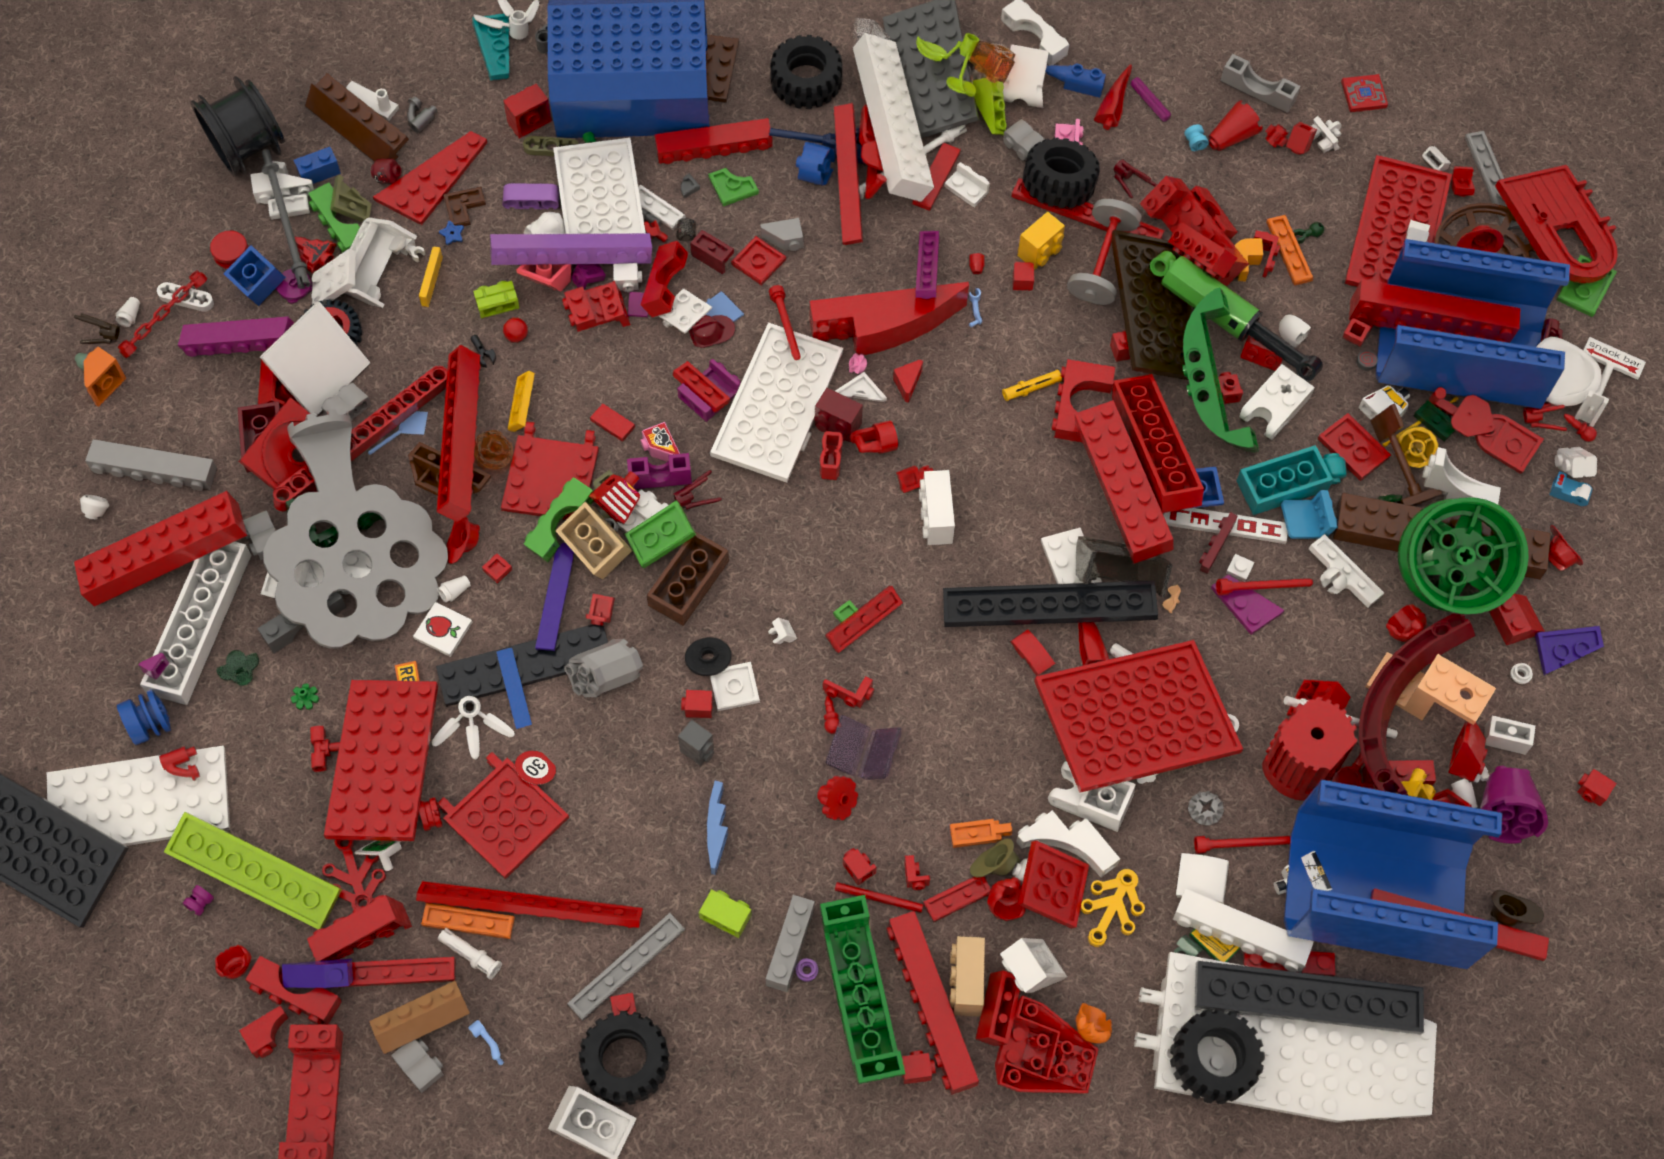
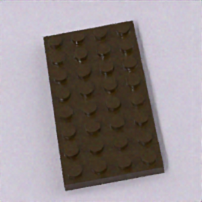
M1113 230L1111 243L1132 371L1188 380L1184 376L1182 365H1185L1183 339L1193 307L1162 285L1164 276H1156L1150 269L1151 261L1161 252H1171L1176 260L1181 255L1172 250L1174 246L1168 242L1169 240ZM1201 356L1197 357L1194 362H1198ZM1202 376L1199 382L1203 381L1205 376Z

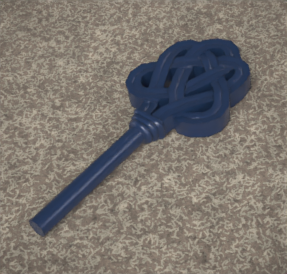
M855 127L858 163L865 164L861 158L860 127ZM775 128L769 129V136L822 143L823 146L833 148L835 150V159L837 160L836 134L827 133L821 136Z

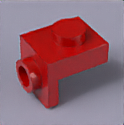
M1454 167L1451 178V187L1454 195L1461 197L1467 195L1474 196L1475 187L1472 182L1474 170L1472 167Z
M598 594L592 595L589 614H586V618L591 619V624L603 626L604 622L610 623L615 598Z

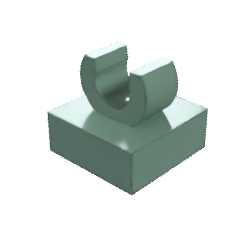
M1184 935L1176 943L1179 947L1174 950V953L1184 951L1186 955L1197 957L1203 949L1187 935Z

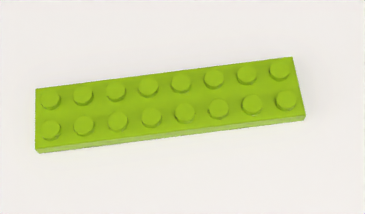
M188 812L183 813L164 850V853L316 929L324 927L342 891L341 888Z

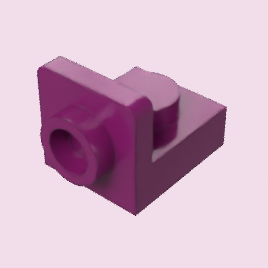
M577 264L571 278L577 288L583 287L585 290L587 283L604 281L606 274L599 264Z

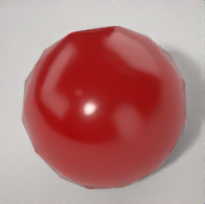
M513 317L503 325V334L510 342L518 343L526 338L528 327L521 318Z

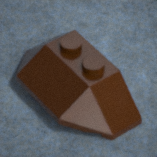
M419 442L408 455L414 483L416 486L438 496L441 451ZM473 467L472 494H475L482 490L490 480L491 475Z

